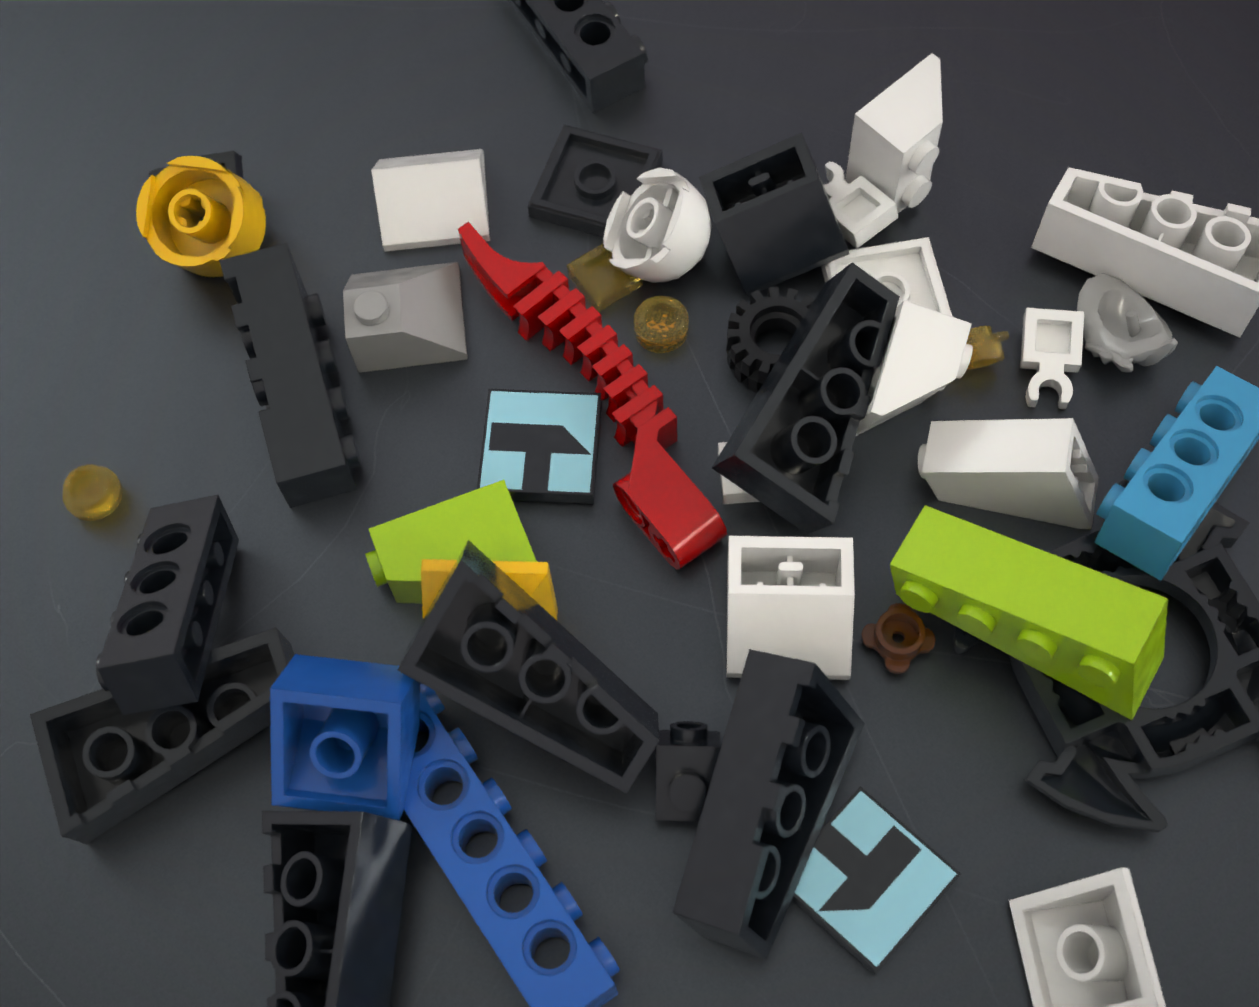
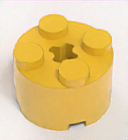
M200 156L177 157L167 162L169 166L156 176L151 175L143 184L136 207L137 225L142 236L147 239L149 245L154 250L153 252L162 260L200 276L221 277L223 272L219 260L259 250L266 229V216L261 195L247 181L217 162Z

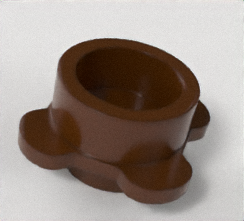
M902 603L890 605L888 610L880 616L878 622L865 625L861 634L864 646L875 649L885 660V668L894 674L906 672L912 659L920 653L931 652L935 645L934 633L930 629L925 628L922 619L909 606ZM894 634H901L904 637V641L897 643L893 640L892 636Z

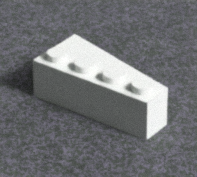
M1068 167L1048 202L1031 248L1097 276L1105 273L1120 279L1132 290L1144 297L1239 338L1259 307V218L1250 217L1251 208L1230 203L1227 204L1225 210L1193 204V195L1172 190L1170 194L1157 196L1144 193L1141 183Z

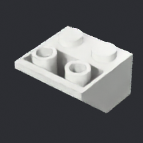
M729 536L727 561L728 678H741L749 649L813 662L817 664L828 679L850 680L855 599L853 538Z

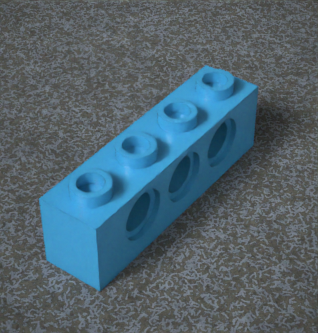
M1218 366L1215 367L1203 385L1194 381L1190 383L1174 410L1180 414L1179 417L1176 418L1170 414L1165 416L1149 443L1155 449L1152 452L1144 448L1140 449L1124 475L1123 479L1129 482L1128 485L1124 488L1115 483L1096 513L1105 521L1094 543L1160 581L1259 440V388Z

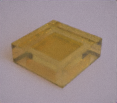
M604 243L567 264L568 276L598 312L643 286L642 279L628 275L611 264L609 259H613L612 252L604 248Z

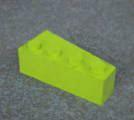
M924 505L890 563L896 595L911 608L920 612L934 614L1130 720H1133L1164 659L1168 598Z

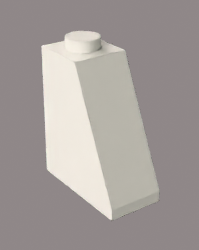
M1073 418L931 421L927 444H922L918 452V470L920 476L926 479L939 501L1078 529H1092L1099 477Z

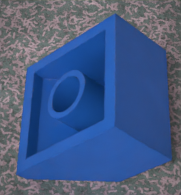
M295 654L270 688L272 805L315 811H363L399 821L403 814L419 730L420 682L397 671L399 668L397 665Z

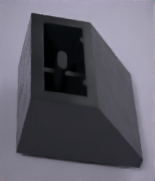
M802 133L699 177L715 225L747 296H750L752 292L762 291L850 254L816 163Z

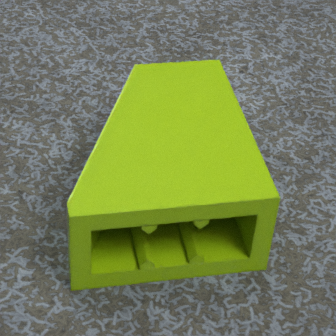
M504 479L369 528L376 550L365 553L377 587L388 583L397 603L422 604V559L457 560L468 540L491 561L537 562Z

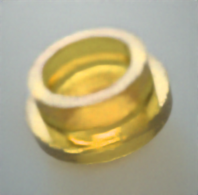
M87 464L75 468L68 474L64 481L62 497L65 507L74 517L84 521H95L108 516L117 508L122 498L123 489L120 480L113 471L103 466Z

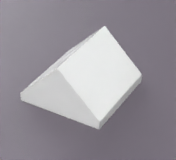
M483 149L379 159L371 169L384 252L461 244L458 228L466 222H469L485 241H490Z
M1118 868L1009 900L1033 1007H1166L1129 868Z

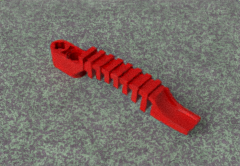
M469 222L458 228L464 258L479 283L511 321L518 316L520 317L518 334L527 341L544 328L542 344L550 352L565 341L562 357L570 365L583 357L580 373L588 382L598 375L597 386L594 392L601 393L603 401L609 397L606 414L613 422L617 421L614 439L621 447L631 441L635 444L631 472L613 483L614 493L629 517L672 567L680 570L727 536V529L717 510L665 451V449L678 441L677 416L669 407L663 408V394L655 384L648 387V373L640 364L633 367V353L624 344L618 347L617 333L609 325L602 328L601 314L593 306L586 309L585 296L577 288L569 291L568 279L559 270L553 274L546 268L543 262L524 263L503 257L486 243Z

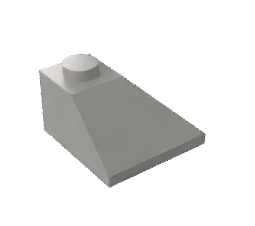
M458 262L352 274L343 289L345 339L358 373L468 360Z

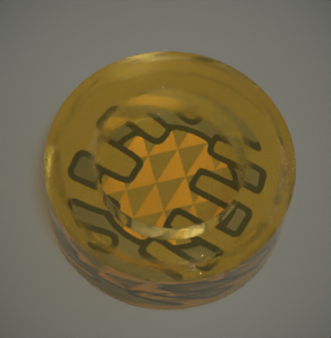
M655 296L643 301L634 313V333L637 341L642 347L655 353H667L679 348L686 341L689 333V315L685 306L680 301L669 296Z

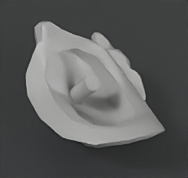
M1105 273L1086 280L1079 292L1077 311H1084L1083 337L1085 339V349L1087 352H1091L1093 357H1100L1104 365L1112 361L1120 371L1129 373L1133 371V364L1136 363L1141 366L1154 365L1176 349L1178 342L1175 338H1172V332L1167 323L1140 294L1132 290L1126 283Z

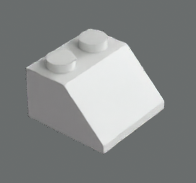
M933 53L855 113L845 181L850 184L859 176H863L897 203L898 213L907 206L910 208L916 207L927 196L932 187L930 177L933 163L940 151L937 145L943 123L940 59Z
M906 300L899 304L896 308L880 367L874 370L868 391V396L871 399L865 418L859 422L856 436L919 405L936 392L943 391L956 378L961 379L968 368L973 351V346L966 344L972 323Z

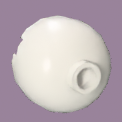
M658 167L646 171L636 178V180L643 184L631 196L623 191L618 197L607 219L603 237L604 248L612 252L613 259H609L613 266L628 275L652 283L675 280L691 270L703 257L709 244L712 228L710 209L700 192L687 179L675 171Z

